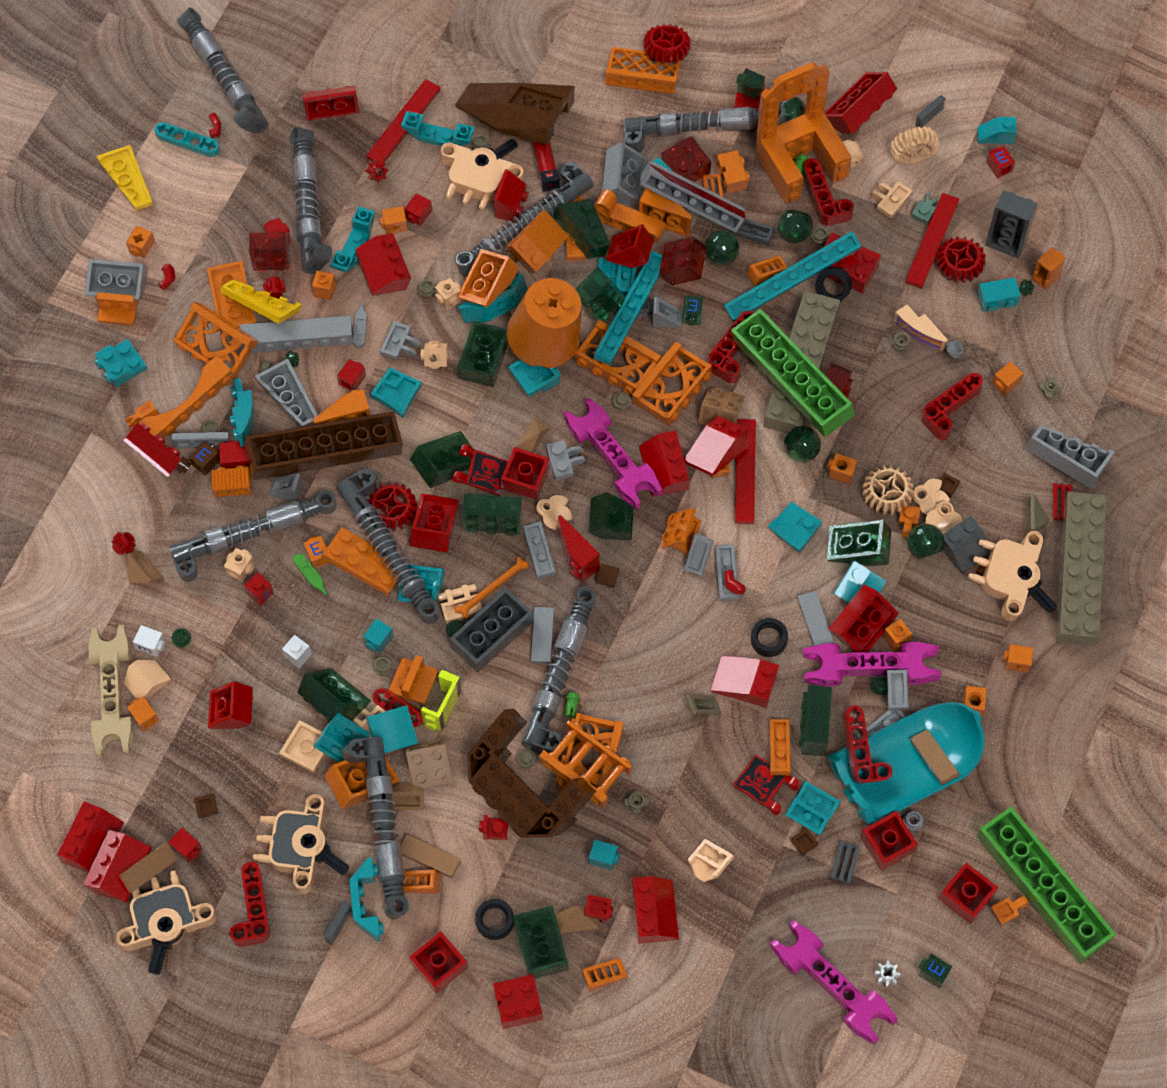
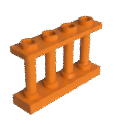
M568 720L566 723V730L569 731L553 752L547 753L543 750L539 755V763L568 784L573 779L582 777L590 784V780L606 760L613 763L616 768L604 783L597 788L592 786L597 792L590 800L603 809L608 803L607 790L623 771L628 775L632 773L631 763L625 757L620 758L610 746L602 745L595 735H588L584 732L581 725ZM577 737L585 744L568 764H562L558 761V757L570 742ZM592 748L600 756L584 776L577 775L574 770L575 767Z

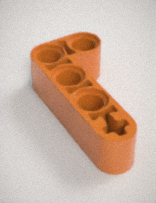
M602 190L594 206V216L598 221L619 230L627 231L643 224L654 239L653 243L659 242L666 228V224L663 221L617 203V196L610 190Z

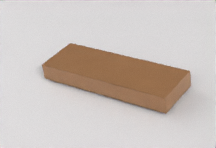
M928 730L910 738L911 744L941 785L959 776V772Z
M407 834L401 844L402 856L432 870H436L449 878L453 877L461 862L460 858Z
M165 842L119 876L129 893H131L176 861L177 857L168 842Z

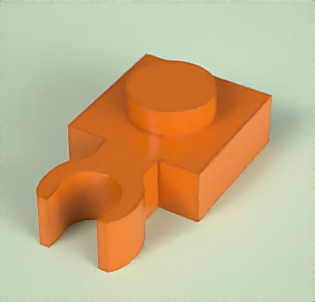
M149 400L134 410L136 413L127 417L125 421L132 428L136 422L139 423L147 416H156L159 412Z

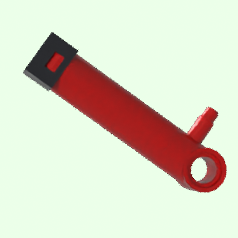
M532 141L542 192L552 191L555 188L559 189L560 178L558 169H556L550 141L547 145Z

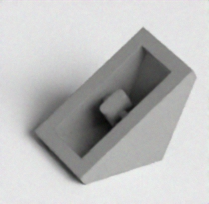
M655 297L653 327L681 328L683 311L659 297Z
M295 473L275 478L269 496L287 501L299 500L303 487L300 474Z

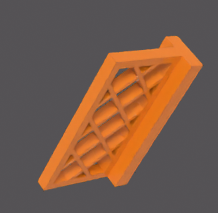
M612 47L606 69L605 85L675 94L681 61L679 60L678 63L672 66L668 63L663 65L662 62L653 64L650 61V56H646L645 51ZM615 53L622 54L624 57L617 59ZM638 56L641 59L635 62L632 57ZM628 60L631 64L625 67L622 63ZM646 63L648 67L642 69L639 65ZM618 65L621 69H615L613 67ZM663 65L666 69L660 72L657 67ZM636 68L639 72L630 70ZM653 70L656 74L647 73V72ZM670 72L673 76H667L665 74Z

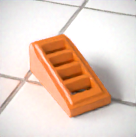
M776 256L749 265L747 276L754 286H758L786 270L788 266L781 256Z
M436 870L404 871L405 877H408L407 886H404L403 889L404 892L439 893L440 874ZM413 877H415V886H412ZM421 878H424L423 885H421Z
M621 958L582 970L589 992L628 978ZM617 965L620 975H616L613 966ZM607 968L610 969L612 974V977L610 978L608 977V974L606 972ZM599 971H602L605 979L601 980ZM593 973L596 977V982L592 980L591 974Z

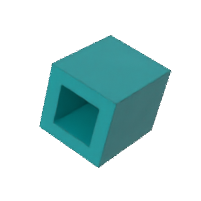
M375 619L363 636L365 647L372 652L377 651L381 654L394 636L393 629L380 620Z
M594 839L589 855V864L612 871L613 865H618L620 853H617L618 846Z

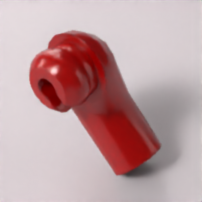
M211 113L209 119L213 129H209L208 132L211 138H218L221 135V121L216 113Z
M171 264L162 266L164 279L158 286L164 291L176 279L175 269Z
M726 570L724 572L726 589L736 595L744 594L746 591L745 585L734 579L733 570Z

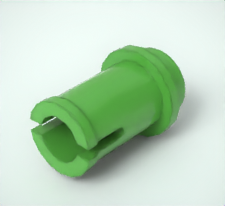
M799 154L795 158V164L801 174L804 169V163L808 159L803 154Z
M570 692L565 696L567 702L564 717L568 718L570 716V719L576 718L578 702L581 699L579 694Z

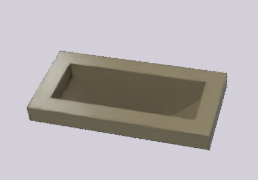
M1030 494L1028 500V533L1031 531L1038 532L1051 521L1035 494Z
M687 696L686 707L693 714H721L715 696Z

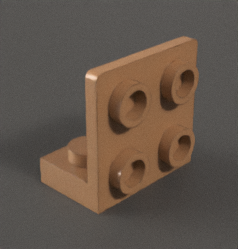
M709 387L701 405L698 424L706 426L717 416L737 424L738 415L745 396L736 392L730 393L719 388Z
M444 739L405 747L414 786L424 789L453 782Z

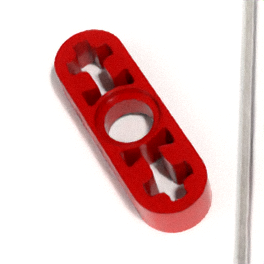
M387 688L377 689L374 692V703L385 711L394 709L395 703L400 702L403 706H408L410 715L417 714L416 718L418 721L412 722L413 727L423 724L421 710ZM385 693L384 697L392 701L390 703L386 700L380 701L381 697L379 695Z

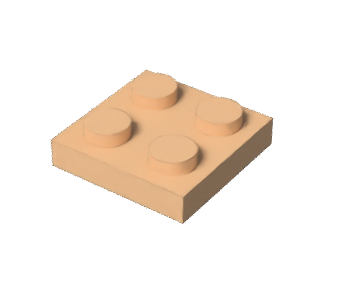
M299 720L279 755L315 773L326 755L313 747L322 732Z

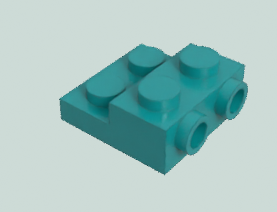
M128 339L114 347L109 345L95 353L96 359L94 362L99 370L103 369L105 371L104 377L108 383L112 382L115 387L120 386L148 369Z
M522 360L508 366V370L528 398L541 390L545 392L560 383L561 374L557 367L531 366Z

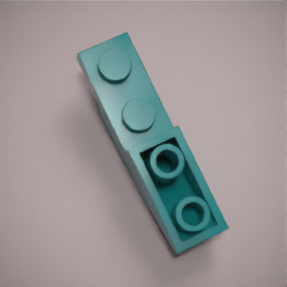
M237 378L233 379L234 387L231 388L233 399L237 398V400L234 401L235 407H232L233 415L230 416L232 427L236 426V429H233L235 440H239L240 447H244L245 436L251 435L254 425V404L251 390L243 391L241 379Z

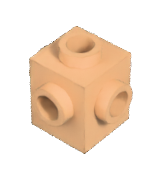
M448 278L447 280L440 281L435 286L436 295L434 297L447 311L461 302V299L457 298L461 287L457 282L454 283L451 278Z
M439 341L425 343L424 349H421V360H424V366H429L430 369L447 367L448 343H440Z
M235 548L233 553H229L224 565L226 574L241 582L244 581L248 574L250 575L255 567L252 554L245 549L241 551L238 548Z

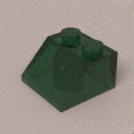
M608 492L591 498L589 533L601 539L632 540L634 508L625 500Z

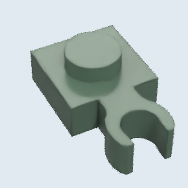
M930 192L926 195L925 202L920 200L911 214V218L926 225L935 212L936 207L934 205H936L938 196L934 200H930Z

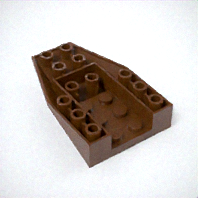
M470 83L457 101L456 107L498 132L547 145L554 135V122L561 112L568 113L574 104L575 86L533 83Z

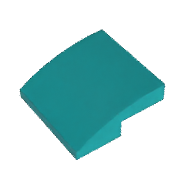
M599 257L597 260L595 293L627 295L635 282L636 267H626Z
M408 564V569H411L412 566ZM414 565L413 569H416L417 575H420L421 579L424 580L425 588L433 600L437 601L445 570ZM415 570L411 571L412 575L416 574ZM404 587L400 588L397 601L412 603L409 598L403 595L402 589Z
M407 705L366 717L371 736L383 738L385 753L418 744Z
M337 713L317 738L313 747L339 763L345 761L343 749L350 741L358 738H369L370 733L340 713Z
M806 781L785 815L821 835L841 801Z

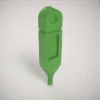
M296 554L293 562L297 569L314 589L322 591L326 596L328 593L325 591L321 576L303 554Z

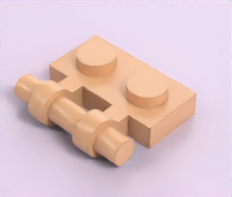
M464 584L460 588L453 590L449 588L444 590L445 592L439 593V601L446 599L448 601L441 604L445 622L448 624L466 619L463 618L462 614L455 612V607L464 605L477 594L470 596V593L477 590L475 584L468 586ZM464 595V598L453 600V597ZM481 602L469 610L468 618L475 616L482 609Z

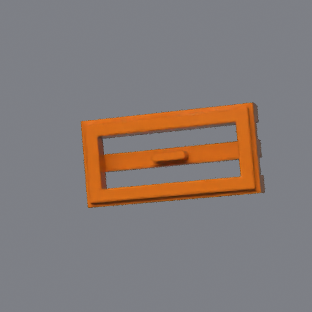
M720 174L702 175L703 187L708 189L707 179H709L711 191L714 193L713 179H717L718 193L723 197Z

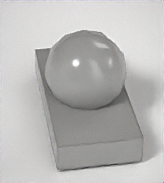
M695 534L684 570L702 576L714 540Z
M887 670L888 709L909 710L907 670Z

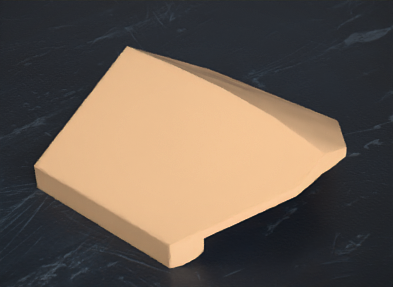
M136 660L128 666L124 685L135 699L142 698L143 696L147 699L169 683L171 679L156 660Z
M704 839L689 857L688 861L695 877L702 882H707L718 878L734 856Z

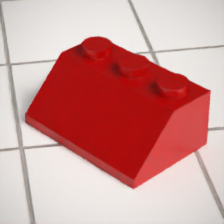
M355 86L302 93L307 121L359 113Z
M394 233L375 236L355 249L372 296L407 290L411 276Z
M136 422L122 440L165 476L169 477L181 461V458L178 457L181 453L173 447L170 449L164 445L166 441L158 434L154 437L149 433L151 429L146 424Z
M676 430L657 434L639 446L643 464L647 463L654 471L662 488V495L689 490V476ZM651 492L652 497H657L653 492Z
M864 584L828 630L855 653H866L881 637L885 628L894 621L899 612L877 590Z
M84 801L57 854L58 858L62 863L89 873L108 830L120 832L124 822L106 810Z
M108 830L83 885L94 894L127 903L131 893H129L119 875L151 852L152 847L124 833Z
M656 876L633 878L632 886L638 944L679 940L673 880Z

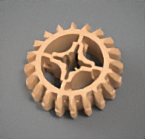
M926 126L911 128L910 130H905L904 133H899V136L894 138L891 142V152L893 158L899 164L919 163L936 154L940 146L939 138L932 128H927Z
M885 465L882 466L881 470L876 467L874 472L870 471L868 476L865 477V483L862 485V495L865 497V503H870V509L876 507V513L879 510H883L884 515L887 511L892 515L894 510L900 513L901 505L906 508L911 503V497L914 494L912 490L914 487L913 483H910L911 478L906 477V471L900 473L899 467L896 470L893 469L892 465L889 469ZM895 482L900 485L902 491L895 485ZM891 486L890 491H887L885 494L886 489H889V487ZM873 489H875L876 492H878L881 495V497H878Z

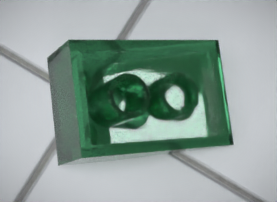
M459 431L417 446L410 461L427 485L433 488L451 480L456 471L464 472L469 469L472 457L462 456L459 454V451L464 444L469 446L471 444L463 433Z
M884 520L830 526L827 561L851 564L853 561H856L863 566L889 564L892 530Z

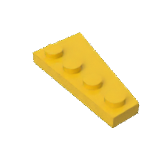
M130 145L96 156L98 162L136 211L153 206L152 199Z
M231 280L221 286L222 294L278 324L302 309L301 303L291 304L284 297L274 298L267 291H255L254 287L235 280Z

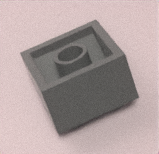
M972 516L942 534L938 546L961 574L977 564L973 561L975 556L984 558L985 555L988 557L991 552L990 549L978 544L980 539H987L983 529Z

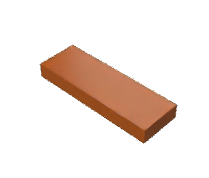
M770 719V775H790V719Z

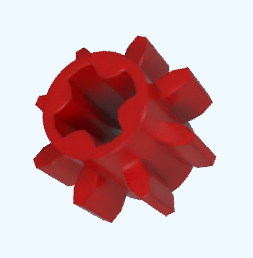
M374 159V162L367 163L368 167L365 172L370 174L368 179H375L378 183L380 179H386L385 175L389 170L384 167L385 162L381 161L379 163L377 159Z
M277 276L269 277L266 280L267 283H263L264 291L269 292L270 296L279 299L282 297V293L286 292L284 280L280 281V278Z
M118 532L111 541L113 550L119 555L132 553L136 546L135 538L128 532L123 534Z

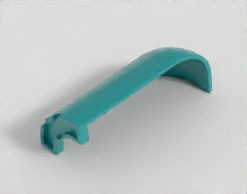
M956 702L941 703L921 709L869 735L868 742L872 763L886 762L890 764L893 770L892 776L882 782L869 784L855 783L851 777L847 747L827 756L837 780L841 778L846 789L843 792L851 804L855 802L860 809L857 811L858 815L870 826L895 811L899 812L968 776L978 765L984 750L985 738L980 723L982 718L977 710L965 704ZM926 730L930 732L959 772L958 777L943 785L940 784L910 742V738ZM856 750V758L862 760L863 753L860 750ZM879 767L878 774L881 777H885L886 772L884 768ZM860 769L858 775L860 779L865 780L866 772Z

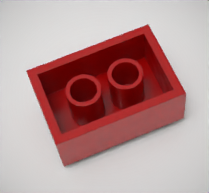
M832 232L823 248L841 238V236ZM862 246L858 251L830 267L844 269L851 277L852 289L863 294L879 267L881 255ZM835 275L827 276L828 278L840 284H843L842 280Z

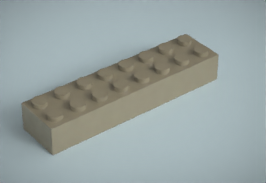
M804 291L789 339L820 370L837 317L840 300ZM775 385L765 414L763 427L800 437L806 417Z
M1069 491L1066 495L1062 531L1056 642L1095 646L1099 639L1107 496Z

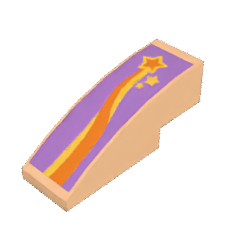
M908 305L895 312L894 322L910 336L933 348L942 351L946 349L948 339L925 314L918 317Z

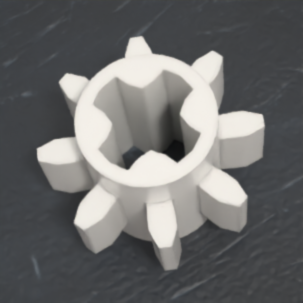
M889 961L884 966L879 963L878 969L880 971H875L874 976H879L877 984L883 983L885 988L891 983L896 985L897 981L895 978H899L901 973L896 972L898 965L892 966ZM884 972H885V973L890 972V973H891V976L888 975V976L885 977V976H884Z

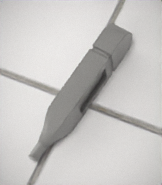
M361 302L359 310L355 313L353 343L358 349L365 346L367 314L363 307L364 302Z

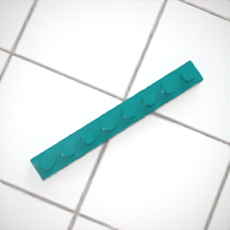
M853 231L724 306L733 322H735L744 311L758 309L858 251L862 246Z
M651 251L648 262L642 267L598 346L594 359L609 365L612 364L665 268L668 257Z

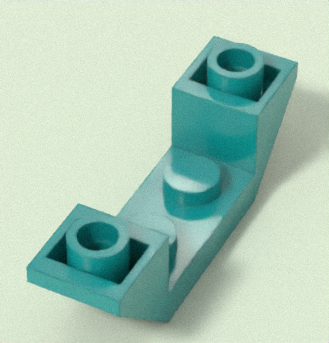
M406 111L401 124V128L417 140L437 146H442L445 143H453L459 146L470 144L475 130L473 126L457 123L455 130L424 123V115Z
M358 206L352 219L353 229L342 252L337 250L330 267L349 272L357 266L359 260L355 249L369 241L376 214L375 211Z
M523 274L514 277L512 283L508 286V290L502 292L488 307L468 301L458 306L463 321L465 323L489 322L516 308L528 290Z
M371 857L367 858L350 879L352 912L355 925L375 941L380 942L381 935L384 934L383 922H379L378 916L366 917L365 904L361 905V897H364V889L361 884L375 883V876H378L377 864L373 863Z

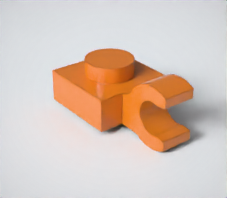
M901 505L902 509L898 524L904 525L902 537L909 538L911 528L918 525L921 507L907 505L904 508Z
M1025 895L1013 902L1008 897L991 906V910L1002 926L1019 917L1020 914L1017 910L1025 908L1029 902Z

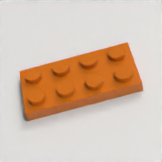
M243 261L206 268L216 313L238 328L242 324L256 323L252 309L221 293V286L231 280L247 284Z
M341 527L322 554V558L386 596L391 593L397 584L394 581L397 575H390L393 569H386L389 563H382L385 557H378L380 553L375 552L376 547L371 546L369 542Z

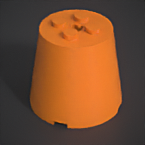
M545 278L532 284L508 322L507 341L513 353L528 365L546 368L559 367L571 360L578 350L581 339L580 296L573 286L560 279Z

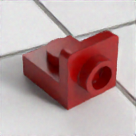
M484 814L483 821L480 820L479 833H483V839L507 840L508 823L504 822L501 818H488V815Z
M588 894L586 896L584 916L600 919L601 923H605L613 915L612 899Z

